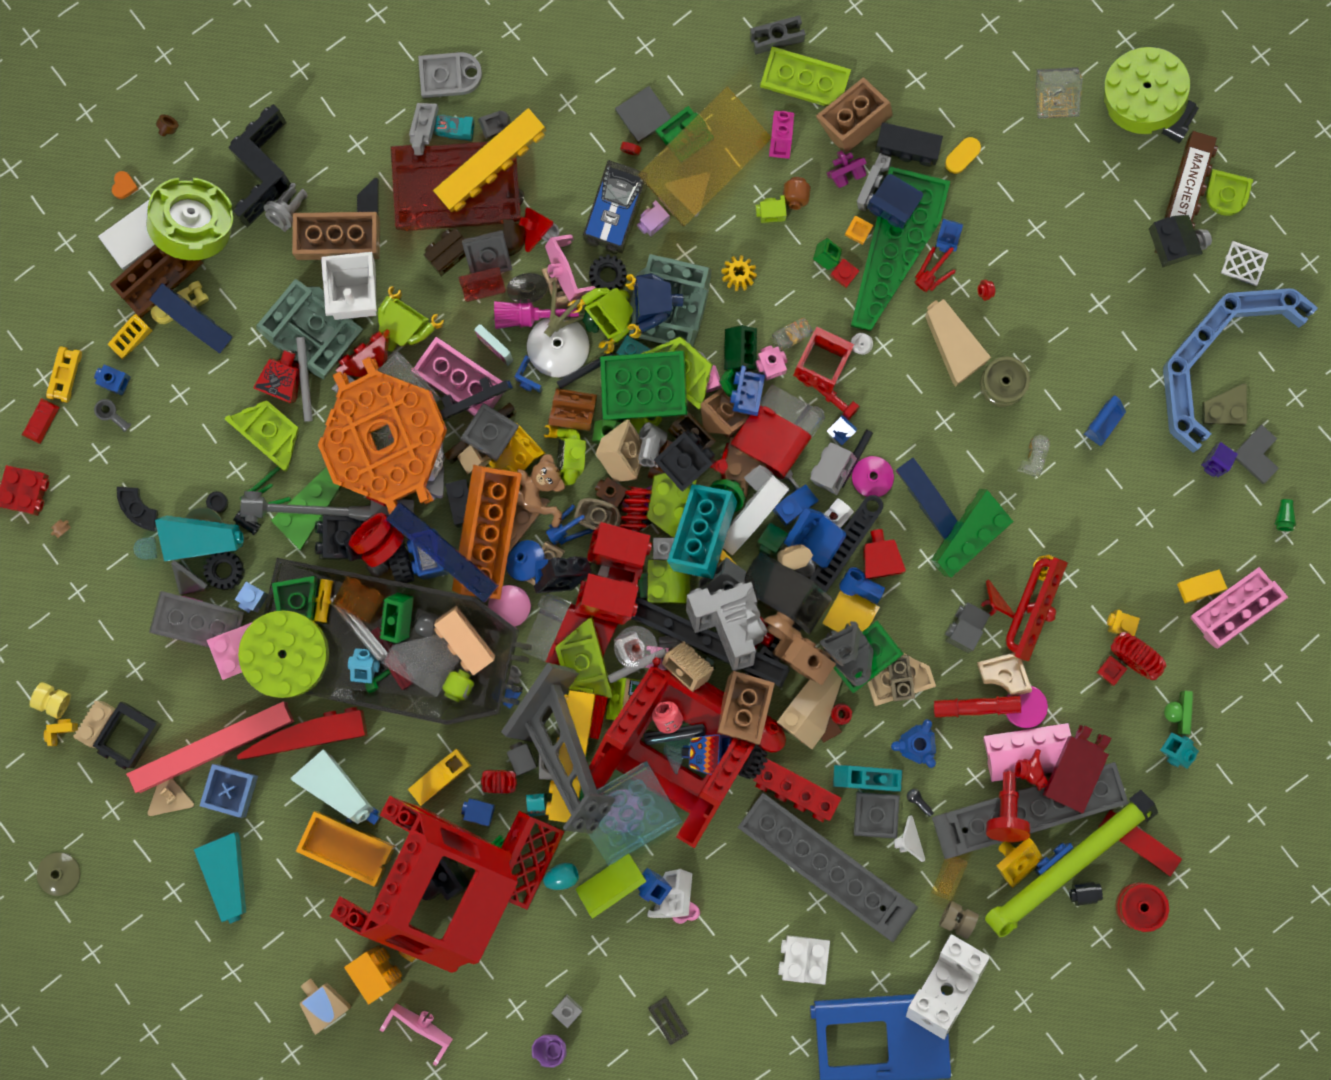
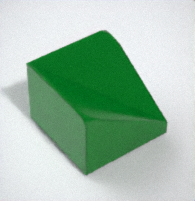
M826 238L817 244L813 260L826 270H830L838 265L842 249Z

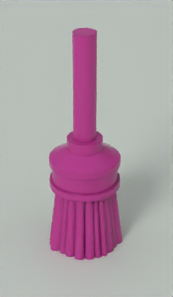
M494 301L495 329L520 326V328L532 327L535 321H539V318H549L551 309L539 310V307L534 308L531 301L519 303ZM556 309L555 315L560 317L567 309ZM571 312L567 317H578L579 312Z

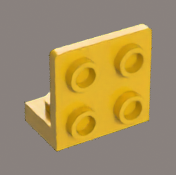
M519 425V428L497 462L492 460L488 464L492 468L516 472L518 469L525 471L531 463L541 459L545 452Z

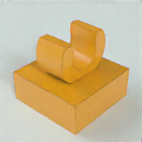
M854 216L845 236L863 245L873 225Z

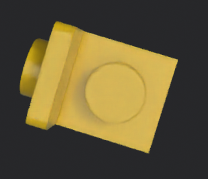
M1115 610L1108 617V631L1118 635L1126 632L1135 636L1140 618L1122 613L1121 610Z

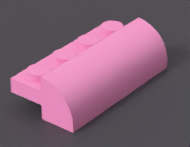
M1258 567L1194 613L1191 619L1202 631L1203 637L1213 647L1218 649L1288 599V596L1275 581L1272 582L1262 569Z
M1069 724L984 736L983 740L991 781L1003 780V772H1015L1016 762L1023 759L1030 760L1036 749L1041 750L1039 760L1043 773H1052L1068 736H1071Z

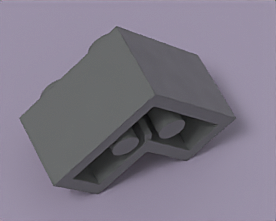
M968 602L964 606L960 605L955 613V617H957L956 622L950 624L945 632V635L948 636L945 641L966 653L974 651L983 634L982 629L990 614Z

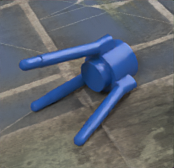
M571 505L562 514V520L575 508V505ZM581 515L564 527L560 524L559 527L554 528L550 524V529L546 531V534L554 545L557 543L562 545L572 539L590 534L594 530L587 529L565 537L568 535L566 530L585 518L584 515Z

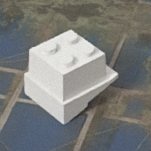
M372 252L322 257L326 316L333 315L335 320L376 316V268Z

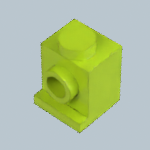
M785 195L780 196V200L766 198L760 204L755 205L756 217H760L761 223L786 221Z

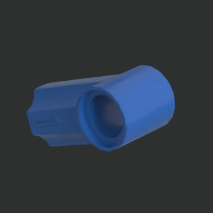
M855 567L847 571L839 584L840 590L849 596L857 594L874 604H878L885 590L883 586L866 579L865 574Z

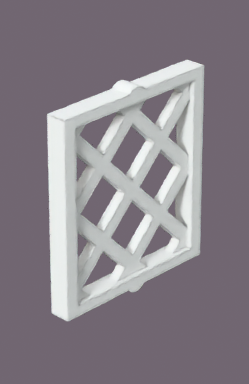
M1232 241L1228 254L1225 257L1226 260L1221 274L1257 286L1264 270L1268 253ZM1235 247L1238 254L1231 256L1232 248ZM1238 247L1245 249V251L1240 252ZM1249 252L1252 259L1245 262L1242 255ZM1252 252L1259 254V256L1254 257ZM1240 257L1242 263L1236 266L1233 259ZM1262 257L1263 262L1259 266L1256 260ZM1230 261L1233 267L1227 270L1226 265ZM1253 261L1256 268L1250 271L1247 264ZM1244 266L1247 272L1241 275L1238 268ZM1235 270L1237 275L1230 273V271ZM1258 270L1257 279L1254 280L1251 273ZM1249 275L1251 280L1244 278V276Z

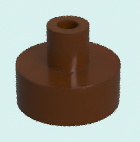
M165 114L160 115L156 122V126L160 129L158 133L163 137L167 134H174L179 126L173 117Z

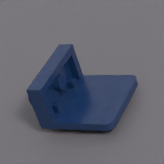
M888 174L876 194H873L869 200L867 208L874 215L886 219L892 226L903 229L921 201L923 193L896 176Z

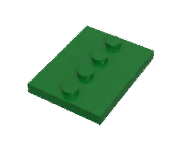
M684 351L600 357L603 420L687 415Z

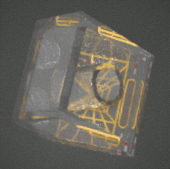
M1078 67L1037 69L1035 90L1038 118L1079 116L1083 78Z

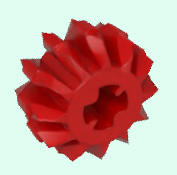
M485 770L481 777L482 791L501 794L513 793L517 786L516 773L510 770Z

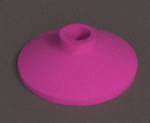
M876 456L861 459L852 472V483L855 489L865 497L870 495L881 497L891 489L894 482V473L890 464ZM870 473H876L877 479H871Z

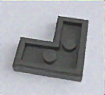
M1261 424L1235 453L1238 454L1236 460L1264 484L1279 468L1264 455V452L1277 438Z

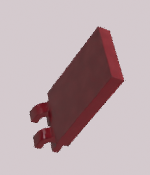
M1079 725L1075 738L1068 736L1043 793V796L1082 814L1086 809L1109 756L1104 750L1112 739L1104 734H1098L1095 744L1088 741L1087 739L1093 729L1085 725Z

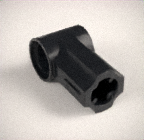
M1188 100L1186 110L1181 118L1167 129L1164 127L1161 134L1180 144L1189 130V124L1199 109L1196 103Z

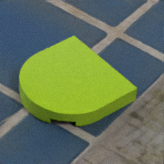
M1212 169L1206 190L1208 205L1214 212L1220 215L1230 216L1237 214L1248 202L1253 179Z

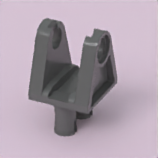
M851 621V626L847 623L845 629L839 632L831 631L832 635L828 633L826 638L820 641V644L831 656L830 659L836 663V668L853 685L860 686L866 683L871 676L874 651L860 630L858 623ZM863 671L861 677H854L857 673Z

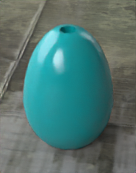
M571 863L558 864L545 874L543 879L544 885L552 890L568 889L577 883L579 879L578 870Z

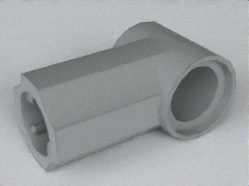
M647 422L639 433L642 444L638 460L642 466L653 467L657 464L654 459L658 457L660 447L666 442L667 433L652 423Z

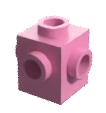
M772 346L760 350L761 353L758 354V360L755 362L758 371L763 372L766 381L786 374L787 368L785 363H787V358L784 351L780 352L779 347L773 348Z

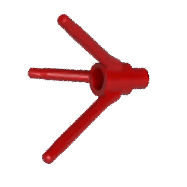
M729 443L725 445L722 458L716 460L710 467L716 472H720L721 479H726L725 471L728 468L726 458L729 451Z

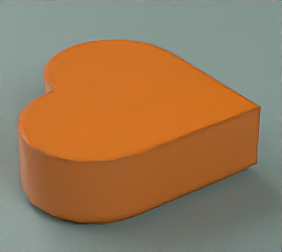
M120 171L115 174V184L112 187V193L116 198L124 199L139 190L127 172Z

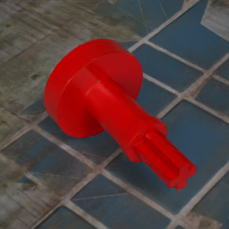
M1011 771L1003 772V791L999 792L1000 817L987 821L986 835L993 840L1002 842L1024 841L1030 838V823L1017 818L1019 793L1016 792L1015 772Z

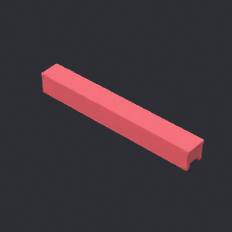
M283 701L135 769L126 775L129 777L135 793H142L295 721L289 710L288 703Z

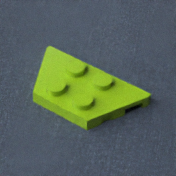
M682 337L641 353L684 351L687 400L699 410L701 409L700 404L704 401L713 366L710 361Z
M267 400L258 403L254 407L246 408L240 413L225 417L229 424L284 472H287L299 428Z
M661 473L653 477L652 494H650L649 498L651 501L648 503L649 511H647L646 516H648L650 521L675 538L692 484L682 492L666 473Z
M589 617L555 647L560 666L573 668L579 673L569 689L581 690L586 693H595L611 698L613 693L593 617Z

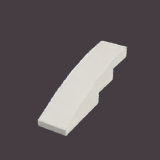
M772 475L746 503L745 508L732 520L723 549L733 555L775 508L789 488Z

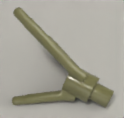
M556 280L553 281L550 321L547 324V329L544 331V334L548 337H551L554 332H558L559 329L584 318V315H580L563 321L580 303V299H577L560 317L555 315L557 298Z

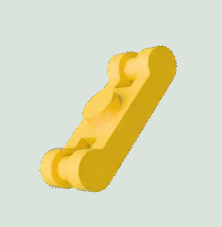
M59 347L46 397L48 399L54 400L57 398L61 399V402L69 403L78 364L82 358V351L75 349L70 351L67 347ZM66 358L70 359L69 364L64 363ZM58 384L64 385L62 391L57 390Z

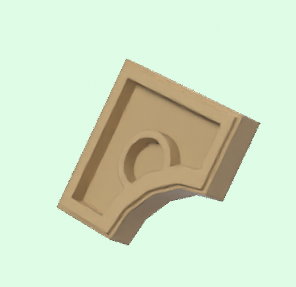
M1015 653L977 663L984 684L992 683L999 685L1007 690L1010 696H1019L1032 692L1022 660L1015 657Z

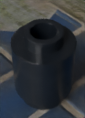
M1100 883L1073 884L1072 889H1069L1070 900L1076 906L1096 904L1098 901L1103 900Z

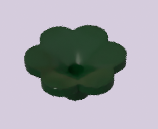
M585 310L582 320L586 330L598 333L599 326Z

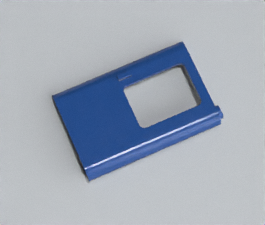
M916 994L814 1001V1005L810 1006L811 1019L816 1021L820 1080L951 1079L949 1036L947 1034L944 1040L906 1017L908 1007ZM884 1021L886 1023L888 1061L886 1063L834 1067L828 1065L827 1025Z

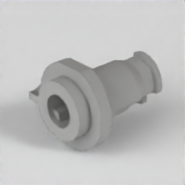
M291 183L289 185L290 188L283 192L276 202L268 201L264 205L267 219L284 232L291 228L293 225V213L300 207L302 200L308 196L306 191L301 189L288 205V201L296 193L295 183Z

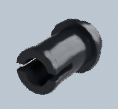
M240 511L233 519L235 525H240L252 533V535H255L262 525L258 522H245V517H241Z

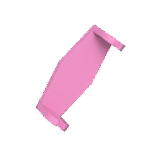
M572 235L552 237L545 245L551 262L547 269L548 273H552L549 276L557 278L569 301L582 299L581 296L596 287L591 286L577 289L569 262L560 248L571 244L574 238Z
M396 1003L382 1024L380 1031L384 1032L393 1016L397 1017L415 1032L443 1046L433 1062V1065L437 1066L453 1039L431 1023L434 1019L432 1014L426 1018L429 1012L422 1011L419 1016Z

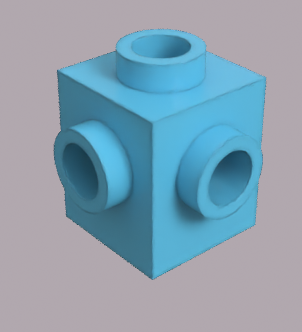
M355 648L353 657H349L348 660L350 681L372 683L375 672H379L380 660L378 661L367 649Z

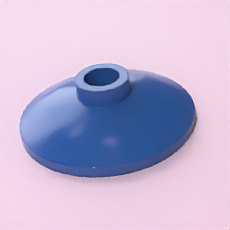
M531 540L517 543L508 554L506 563L508 574L518 581H527L534 578L535 561L545 560L542 547Z

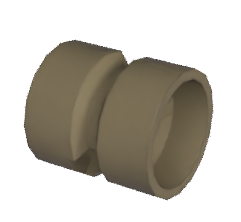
M950 901L942 914L939 926L949 931L954 929L955 934L968 939L976 926L979 914L969 909L963 910L961 905Z

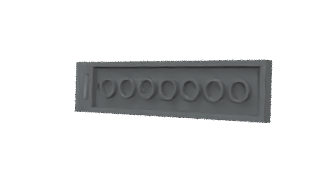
M1115 762L1104 765L1083 814L1043 796L1046 787L1040 791L1037 790L1036 786L1016 791L1019 793L1017 818L1030 823V833L1129 804ZM999 797L932 817L944 859L1002 842L993 840L986 835L987 821L1000 817ZM963 827L966 828L965 833L962 832Z
M764 793L760 795L737 827L891 942L896 940L918 909L915 904ZM882 905L885 906V910L883 911L880 910V906Z

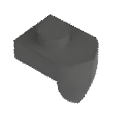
M500 110L478 119L485 139L498 135L510 124V116L505 111Z

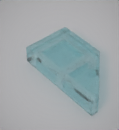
M690 738L670 741L665 744L663 751L675 774H678L683 760L682 748L684 745H688Z

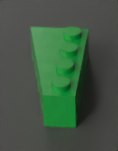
M979 489L976 497L971 504L969 503L965 513L956 522L952 532L945 538L931 561L943 576L951 578L1014 521L987 489Z
M311 576L272 583L276 611H292L313 620L318 577ZM283 651V657L285 658L287 653Z

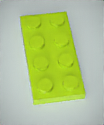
M772 46L760 87L827 107L845 92L851 69Z

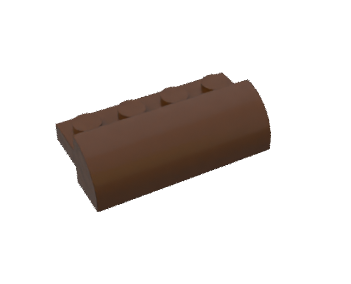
M154 245L110 283V286L142 318L156 306L150 301V298L161 283L174 290L199 268L203 262L202 260L174 258Z

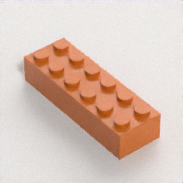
M473 465L452 591L460 595L501 599L522 473Z

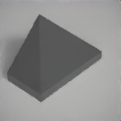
M175 560L172 561L171 565L180 595L209 591L211 589L210 585Z

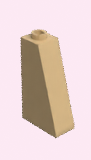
M944 299L939 303L936 300L927 307L928 311L925 318L952 383L956 387L986 364L991 357Z

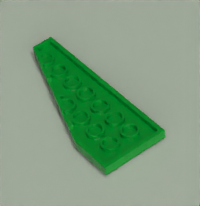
M889 167L888 174L896 176L921 191L923 197L903 229L894 227L883 217L877 216L851 327L867 331L873 329L939 225L950 181Z

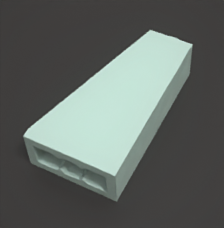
M325 750L318 753L291 777L293 782L357 824L365 821L374 810L335 759Z

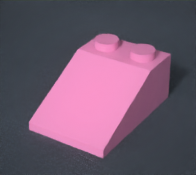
M251 623L207 640L222 680L242 673L238 656L239 645L244 632Z

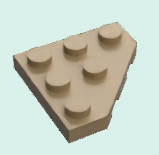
M909 656L914 693L936 687L930 666ZM887 667L867 683L874 706L893 701Z

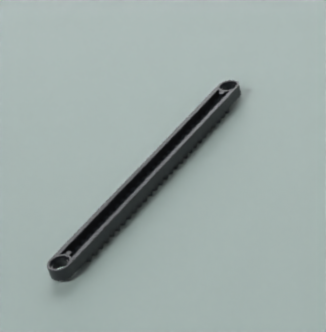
M870 495L863 500L843 531H845L846 537L826 568L818 566L806 586L822 596L826 594L882 512L883 502L878 496ZM868 501H876L878 503V510L870 512L866 507ZM795 623L792 625V627H794L799 632L802 629V627L798 626ZM775 637L770 647L764 645L759 653L779 662L780 659L772 653L781 640Z

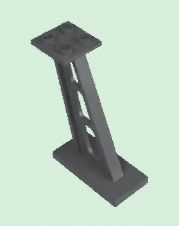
M547 663L501 732L509 738L534 742L571 814L563 829L565 831L592 834L599 827V823L605 814L611 810V806L616 799L611 796L598 795L564 697L579 673L573 668ZM552 713H554L560 729V738L554 746L544 727ZM563 743L566 745L573 764V770L569 776L558 756V751ZM576 776L584 793V798L581 802L572 785Z

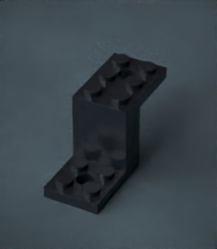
M274 104L266 107L261 112L260 117L255 122H250L245 128L246 131L240 136H236L228 147L235 158L261 183L253 187L250 195L246 199L240 200L233 211L247 228L265 211L264 205L268 201L275 202L291 184L285 173L260 150L287 123L280 110Z

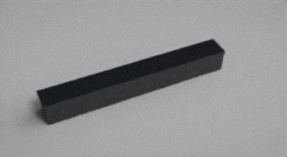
M636 596L635 603L638 604L635 616H632L631 620L677 641H684L692 648L730 665L717 633L708 629L695 633L689 620ZM758 652L755 653L754 665L741 669L757 678L775 683L774 686L782 688L790 671L787 665Z

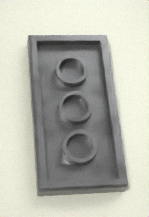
M160 591L149 633L209 647L208 639L241 627L244 612Z

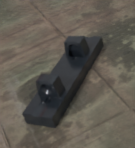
M485 377L479 380L483 391L457 403L454 402L451 395L442 397L441 400L445 408L440 410L443 421L513 389L511 382L505 380L493 386L490 378Z

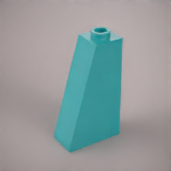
M162 516L155 520L164 561L234 551L243 546L244 536L239 529V525L174 516Z
M236 832L194 849L221 922L228 920L229 924L242 919L240 915L246 913L240 835Z

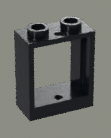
M120 702L93 747L97 748V753L108 759L110 756L115 759V764L125 770L127 767L135 768L162 724L126 702ZM124 715L149 729L131 759L106 745Z

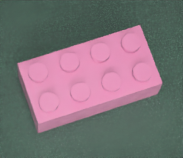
M435 337L412 370L417 378L444 396L451 395L455 403L483 391L479 382L482 378L489 377L493 386L503 382L437 337ZM503 393L483 403L493 409ZM483 403L466 411L475 416Z

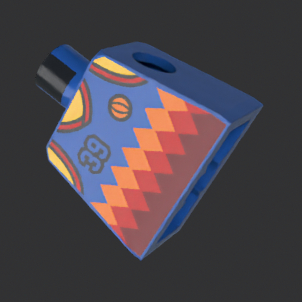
M726 735L692 737L690 745L683 746L682 756L689 758V767L691 769L712 775L731 744L732 737Z

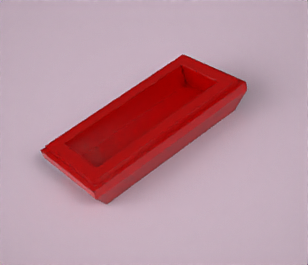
M41 398L21 435L41 444L60 407Z

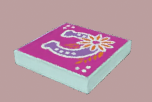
M479 324L474 329L478 339L507 366L513 362L510 351L482 325Z

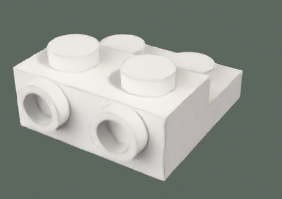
M787 935L786 940H782L781 944L784 962L779 963L778 975H782V980L825 985L830 941Z

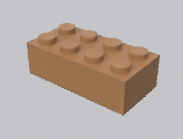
M377 212L293 213L292 254L296 260H322V257L365 252H372L374 259H380V218Z

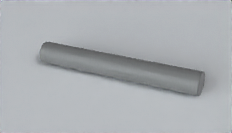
M663 648L608 675L610 683L652 664L653 659L656 657L664 658L667 650Z

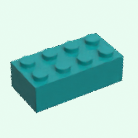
M692 484L667 560L673 571L710 579L714 578L737 505V500L732 491Z

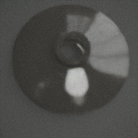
M535 273L518 275L507 285L509 298L518 303L535 302L544 297L548 291L547 280Z

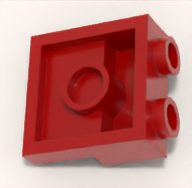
M6 465L0 485V507L38 516L44 507L43 496L44 492L49 488V475Z

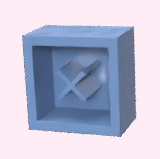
M212 764L200 806L240 818L246 817L258 776L222 765Z

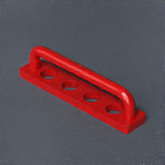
M1054 557L1053 559H1040L1034 565L1006 636V645L1009 650L1015 653V657L1025 661L1030 660L1068 562ZM1043 567H1049L1020 643L1017 645L1014 639Z

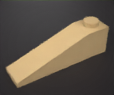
M834 668L823 685L809 680L777 721L783 729L812 750L826 731L842 682L841 677Z

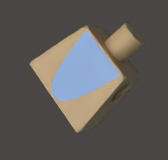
M309 979L300 986L308 996L300 1002V1006L315 1035L352 1008L328 983H325L318 989L313 980Z

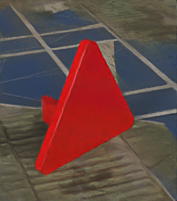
M529 207L525 209V217H521L519 222L520 226H525L526 252H530L553 226L551 219Z
M989 579L985 581L989 599L985 600L981 606L984 607L990 604L993 607L992 611L989 612L990 616L994 615L998 610L1014 618L1015 613Z

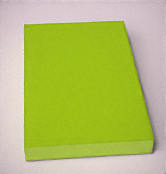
M628 852L575 890L593 919L647 881Z

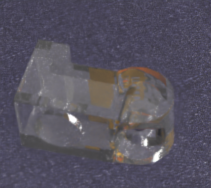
M804 317L774 332L770 339L775 347H779L780 352H785L788 348L799 343V341L809 337L814 331Z
M1038 435L1030 441L1028 459L1020 463L1019 472L1034 477L1041 475L1050 446L1047 437Z

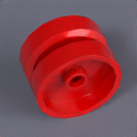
M378 513L366 520L355 531L349 541V546L357 554H362V559L368 566L376 567L389 559L397 551L404 540V534L397 527H391V521L385 514Z
M1139 882L1127 885L1120 891L1115 903L1116 913L1121 922L1129 928L1142 932H1151L1162 927L1169 914V902L1164 892L1158 887ZM1144 903L1145 905L1142 906L1144 910L1141 911L1140 906Z

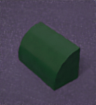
M744 325L726 328L724 370L735 369L740 371L742 365L746 366L745 371L756 370L757 328Z

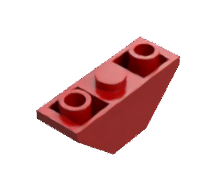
M386 329L382 333L377 331L369 338L371 341L366 345L364 342L359 344L354 349L355 353L351 356L348 354L344 355L338 361L339 365L335 371L350 376L363 377L368 373L362 360L368 357L376 359L378 370L381 369L388 359L389 330Z

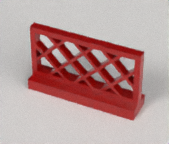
M518 811L501 848L511 853V872L514 865L519 863L521 871L514 875L517 876V879L522 877L524 885L515 888L512 894L513 898H510L509 903L528 910L565 831L521 811ZM534 823L538 824L539 832L531 836L530 832ZM552 831L556 832L553 840L547 843L545 835ZM541 837L543 845L534 849L533 841ZM528 844L530 852L521 855L523 846ZM544 851V859L538 862L536 854ZM532 857L533 865L525 869L523 861ZM535 870L536 876L534 880L528 882L527 874ZM526 890L527 895L524 901L520 902L517 894Z

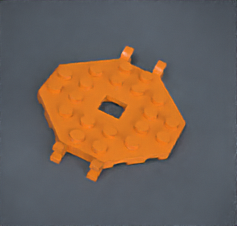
M368 357L362 360L367 370V375L349 383L345 373L338 372L333 375L339 388L336 395L337 400L334 408L330 411L325 424L327 427L323 437L319 440L318 447L334 484L385 503L390 517L397 519L404 515L397 503L399 499L417 492L420 503L428 504L434 501L426 485L447 428L431 391L379 372L376 359ZM388 425L394 442L378 451L371 432Z

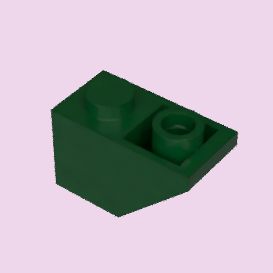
M770 523L757 542L758 552L768 558L770 555L775 557L788 533Z

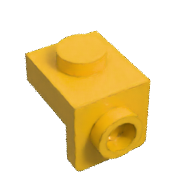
M71 719L57 720L58 724L46 725L44 741L47 742V746H58L57 733L78 731V723H71Z

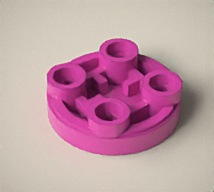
M1031 686L1032 692L1019 695L1021 697L1022 713L1006 714L1008 720L1015 726L1020 728L1035 727L1046 717L1048 710L1047 700L1044 694L1036 687Z

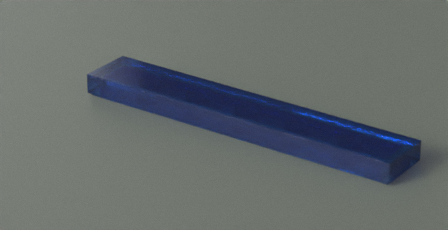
M399 503L386 520L483 602H486L499 585L402 503Z

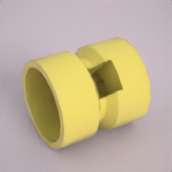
M41 682L31 696L30 707L41 712L46 710L47 715L59 719L65 713L71 695L60 689L55 691L53 686Z

